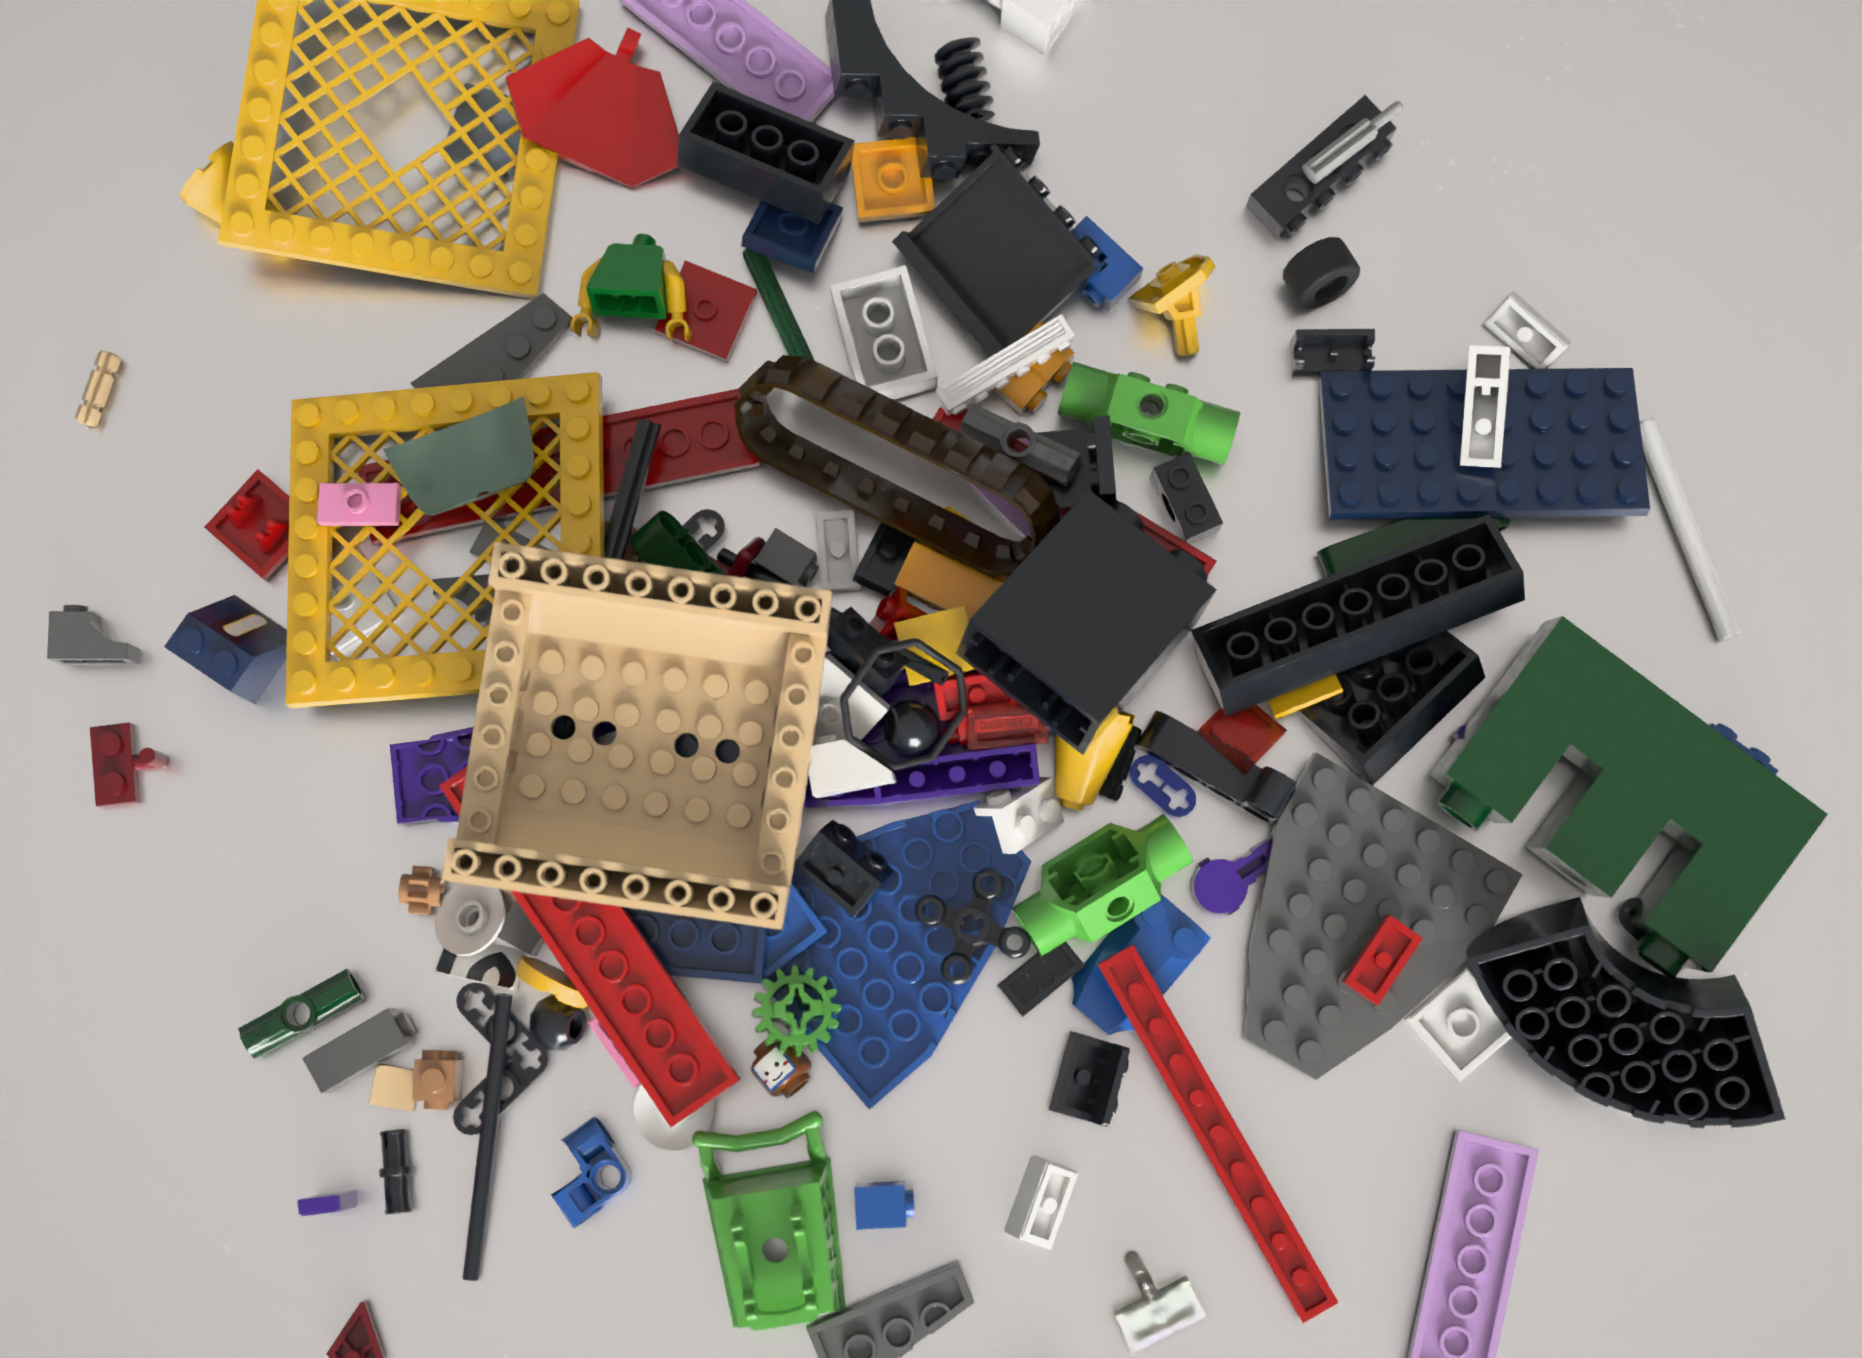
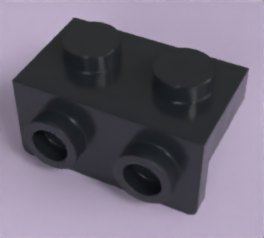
M1070 1031L1048 1110L1108 1127L1111 1118L1117 1111V1096L1122 1078L1128 1071L1130 1048Z

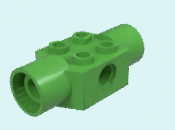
M1073 361L1058 409V415L1084 422L1090 428L1094 427L1093 416L1110 415L1111 438L1114 441L1173 459L1190 452L1192 457H1199L1222 465L1225 464L1238 425L1240 411L1200 400L1196 396L1189 395L1188 389L1176 384H1166L1163 387L1150 383L1151 379L1140 373L1114 374ZM1149 410L1153 412L1156 416H1148L1144 414L1142 411Z
M1164 814L1136 831L1109 823L1044 863L1041 872V890L1012 907V910L1022 928L1029 934L1032 944L1041 956L1072 937L1093 943L1161 900V882L1191 864L1193 858L1178 831Z

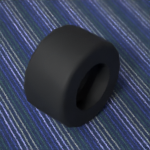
M1339 237L1324 238L1308 245L1298 252L1283 270V280L1298 304L1305 309H1314L1334 301L1349 290L1360 276L1359 264L1344 241Z

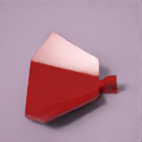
M627 27L615 55L607 52L592 39L587 38L506 76L505 80L523 138L558 154L559 158L593 174L597 172L629 188L641 185L679 167L677 166L679 133L660 71L630 63L642 35L641 33Z

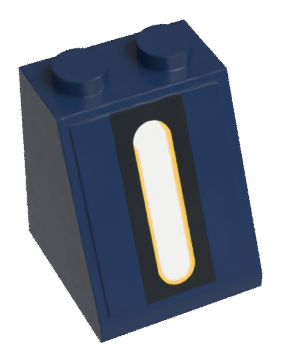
M232 595L187 613L164 647L228 691L255 704L286 661L287 629L236 595Z

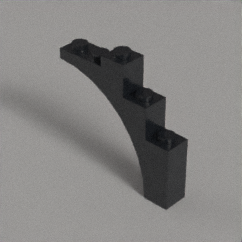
M871 0L829 1L825 14V24L834 96H848L853 99L872 97L877 137H891L893 139L915 137L920 178H935L936 180L958 178L963 165L979 167L993 153L990 148L993 144H997L1005 149L1011 146L1025 161L1023 166L1032 164L1040 146L1038 131L999 126L978 120L950 107L924 89L896 59L888 48L875 21Z

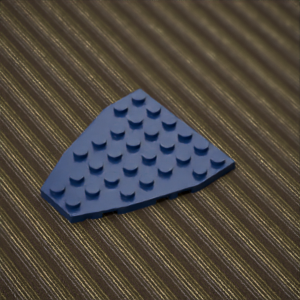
M979 800L891 822L857 836L856 839L869 850L880 853L894 872L879 887L855 918L794 868L793 884L829 931L779 969L784 972L785 976H789L793 965H797L799 975H805L809 968H813L814 980L818 981L821 977L826 976L828 979L824 986L825 990H837L838 993L831 1000V1004L841 1005V1011L831 1015V1017L836 1019L839 1025L837 1029L826 1028L831 1039L828 1043L817 1039L818 1050L869 1110L932 1056L996 946L991 944L979 946L972 955L973 972L970 979L960 985L948 983L942 977L940 968L943 959L954 949V934L945 926L928 927L919 923L914 912L918 899L924 895L933 894L942 898L945 904L951 908H964L973 899L972 882L976 873L985 868L995 869L1003 876L1005 886L1001 896L993 901L990 915L995 924L1005 927L1031 864V860L1022 850L1015 854L1002 853L993 817L975 815L974 807L981 803ZM985 877L981 881L982 890L985 892L993 891L996 888V881L992 877ZM928 903L924 906L923 913L925 917L934 918L938 914L936 904ZM972 915L964 918L966 925L961 926L962 933H970L973 938L979 937L982 934L980 928L985 926L982 919L975 920ZM954 961L950 964L949 972L954 977H959L964 973L965 968L962 962ZM775 972L766 979L775 983ZM787 986L774 994L773 997L777 1001H782L787 996ZM804 986V992L813 1000L819 999L811 989ZM795 995L790 1009L786 1010V1012L794 1014V1019H796L798 1025L803 1012H806V1010L799 1009ZM823 1018L811 1020L806 1025V1036L813 1033L820 1026Z

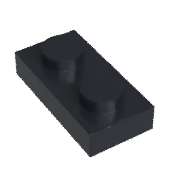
M881 522L854 574L853 581L884 596H889L914 541L917 542V540Z

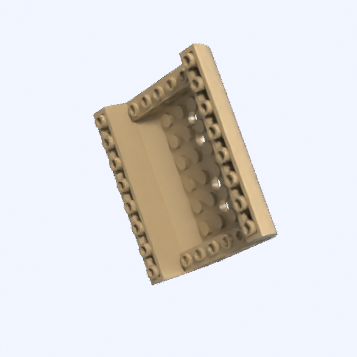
M495 542L488 584L495 589L457 836L447 840L441 880L782 930L799 842L822 687L832 591ZM561 716L571 717L576 726L574 734L565 740L558 739L553 733V724ZM602 722L612 723L617 731L615 740L606 746L599 745L594 739V730ZM683 734H692L699 742L696 754L688 758L681 757L675 748L677 739ZM724 740H733L739 745L740 754L733 763H722L717 758V746Z

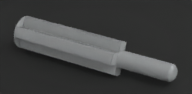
M1395 101L1372 120L1364 118L1302 165L1306 177L1312 183L1317 184L1326 175L1374 140L1378 134L1377 130L1403 111V104L1400 101Z

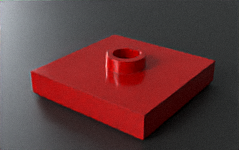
M685 260L680 271L685 285L687 310L683 312V320L691 328L692 337L687 342L684 336L685 328L677 327L673 331L674 341L728 362L756 298L757 289ZM667 313L666 319H659L654 330L656 334L668 339L665 328L668 321L671 320V313Z

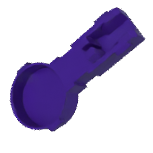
M1273 835L1250 849L1251 852L1243 857L1238 856L1232 861L1225 859L1210 860L1207 857L1197 863L1199 867L1194 872L1191 881V891L1195 901L1203 909L1213 913H1228L1230 915L1240 909L1239 906L1246 898L1248 886L1256 881L1255 878L1265 873L1266 860H1269Z

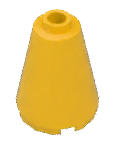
M232 141L223 144L208 157L211 162L203 170L198 167L180 192V197L186 205L220 224L234 146ZM268 200L266 210L277 212Z
M1122 710L1084 755L1057 734L1055 735L1054 787L1055 796L1061 798L1060 805L1075 810H1083L1085 804L1093 805L1133 726L1135 715Z

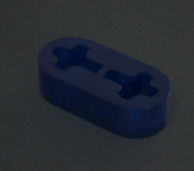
M1144 755L1132 763L1129 770L1130 783L1165 815L1178 819L1185 817L1193 810L1196 805L1195 791L1155 756ZM1152 764L1156 768L1153 775L1162 785L1158 787L1150 780H1147L1144 784L1138 780L1141 773L1137 767L1141 765L1146 768ZM1165 786L1175 794L1180 790L1186 793L1184 802L1187 804V807L1185 809L1178 806L1173 810L1169 807L1168 804L1171 802V798L1162 791Z

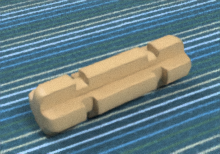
M102 350L98 352L94 363L97 368L91 371L81 398L85 400L84 404H79L75 414V420L90 427L98 425L102 415L99 409L100 407L104 408L115 379L111 377L112 373H117L121 363L120 357L116 354Z

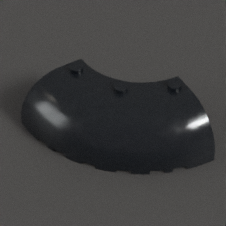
M1580 897L1512 917L1486 930L1469 944L1466 956L1477 985L1486 1002L1490 1005L1510 1037H1513L1528 1053V1056L1550 1075H1555L1558 1079L1573 1087L1574 1091L1589 1100L1607 1108L1609 1105L1618 1110L1631 1113L1632 1117L1659 1124L1670 1122L1689 1125L1690 1128L1705 1129V1126L1730 1125L1731 1128L1752 1127L1786 1120L1750 1003L1735 974L1711 979H1685L1678 977L1672 979L1664 974L1644 968L1623 956L1602 937L1586 913Z

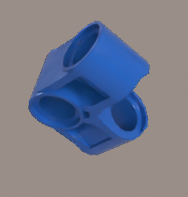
M595 1116L561 1139L579 1163V1169L582 1173L567 1185L552 1193L551 1196L573 1229L604 1208L605 1204L624 1192L632 1180V1172L629 1165L616 1148L612 1137L604 1125ZM608 1165L616 1167L620 1173V1182L613 1189L606 1187L601 1180L602 1171Z

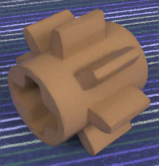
M413 865L412 874H402L398 898L400 904L409 905L408 913L431 915L432 906H442L445 894V881L441 880L442 877L435 876V868Z

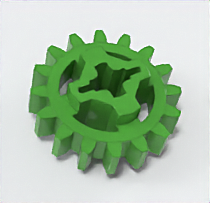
M793 965L789 976H785L784 972L778 969L775 972V983L765 978L761 984L766 994L755 993L753 1000L761 1004V1007L752 1009L751 1017L762 1019V1022L755 1027L756 1033L766 1031L769 1034L764 1043L766 1046L773 1044L775 1041L780 1043L779 1054L783 1055L789 1046L793 1047L795 1056L799 1057L802 1054L803 1046L806 1045L814 1053L818 1050L817 1039L828 1043L831 1039L826 1028L837 1029L839 1022L831 1017V1015L841 1011V1005L831 1004V1000L838 992L836 989L825 990L824 986L828 979L826 976L821 977L818 981L814 980L813 968H809L805 975H799L797 965ZM787 986V996L782 1001L770 1003L774 994ZM804 986L811 989L819 999L813 1000L804 992ZM795 995L799 1009L806 1010V1012H803L798 1025L796 1019H794V1014L786 1012V1010L790 1009ZM823 1018L820 1026L813 1033L806 1036V1025L811 1020ZM772 1022H780L788 1030L789 1036L780 1032Z

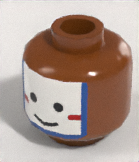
M763 1041L753 1051L757 1058L751 1066V1072L771 1096L778 1097L784 1095L787 1099L810 1081L811 1076L808 1073L812 1063L803 1051L799 1057H796L793 1047L788 1046L782 1055L779 1054L780 1043L775 1041L773 1044L766 1046L764 1044L765 1041Z

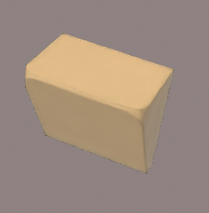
M383 1063L377 1064L368 1103L376 1106L414 1111L416 1102L412 1101L414 1069Z

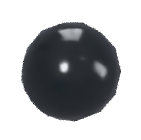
M914 699L899 701L888 710L884 721V736L887 743L895 751L910 756L922 754L934 745L939 734V721L934 710L927 703Z
M549 995L538 1001L532 1010L529 1030L536 1043L546 1049L566 1050L578 1043L582 1038L586 1027V1015L582 1008L560 1002L555 997L556 995Z

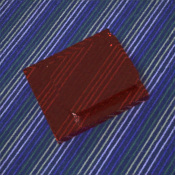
M1255 705L1225 717L1222 708H1220L1200 727L1197 733L1247 774L1282 738L1287 730L1258 705Z

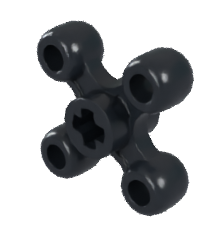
M985 868L976 873L972 882L973 899L964 908H951L945 904L942 898L933 894L922 896L915 904V917L919 923L928 927L945 926L954 934V949L943 959L940 968L942 977L950 984L960 985L970 979L973 972L972 955L981 945H994L1001 950L1003 955L1012 959L1023 957L1030 949L1031 940L1026 930L1017 926L1000 927L991 918V905L995 899L1001 896L1005 886L1003 876L995 869ZM985 877H992L996 881V888L991 892H985L981 888V881ZM928 903H934L938 907V914L934 918H927L923 913V908ZM972 915L975 920L982 919L985 926L980 928L982 934L977 938H973L970 933H962L961 926L966 925L964 918ZM1011 935L1020 936L1023 941L1022 947L1018 950L1009 949L1007 946L1008 937ZM954 961L962 962L965 968L964 973L959 977H954L949 972V966Z

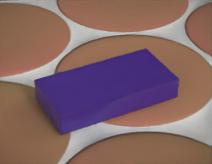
M357 1190L321 1194L297 1200L298 1214L308 1216L339 1212L356 1207L358 1204Z

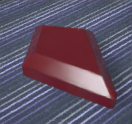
M366 1301L359 1303L328 1350L327 1356L329 1358H385Z

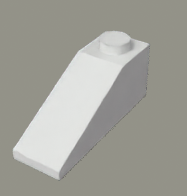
M1469 345L1460 466L1501 468L1511 354L1510 347Z

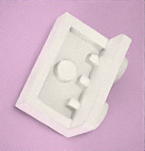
M1040 777V785L991 791L986 795V800L974 807L976 816L993 817L1001 850L1004 854L1017 853L1064 822L1058 798L1055 796L1052 777Z

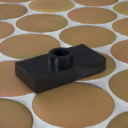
M1064 942L1043 956L1037 952L1000 982L997 987L1023 1017L1081 970L1085 964L1068 943Z

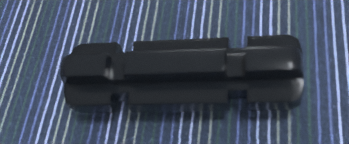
M1132 726L1107 779L1099 791L1101 797L1110 801H1118L1124 788L1121 785L1122 781L1127 779L1136 752L1134 746H1136L1142 734L1140 728Z

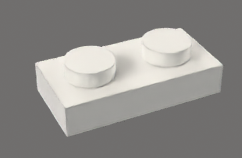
M854 509L815 512L821 590L832 592L861 590V584L853 581L854 574L859 566Z

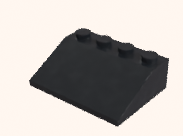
M1445 631L1337 673L1336 676L1342 687V693L1300 709L1296 713L1344 763L1369 784L1374 785L1486 677L1479 655L1450 632Z

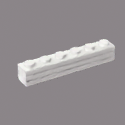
M1061 314L935 390V397L947 416L952 413L956 416L968 408L966 405L975 400L978 403L989 395L987 392L994 388L1000 390L1010 383L1009 379L1017 375L1019 378L1031 370L1029 367L1038 362L1041 365L1052 357L1050 354L1057 350L1063 352L1071 347V341L1074 340L1075 334Z

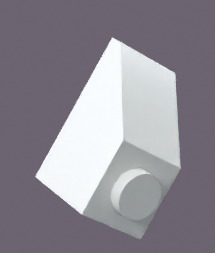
M836 735L814 738L809 779L812 794L815 798L818 799L896 783L895 774L846 740H837Z

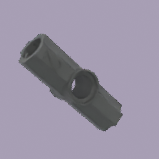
M973 404L967 411L959 433L1020 462L1036 473L1064 486H1067L1073 479L1082 457L1081 453L1034 432L1027 424L1014 423L976 404ZM1025 438L1030 441V444L1023 452H1013L1010 450V446L1014 440Z

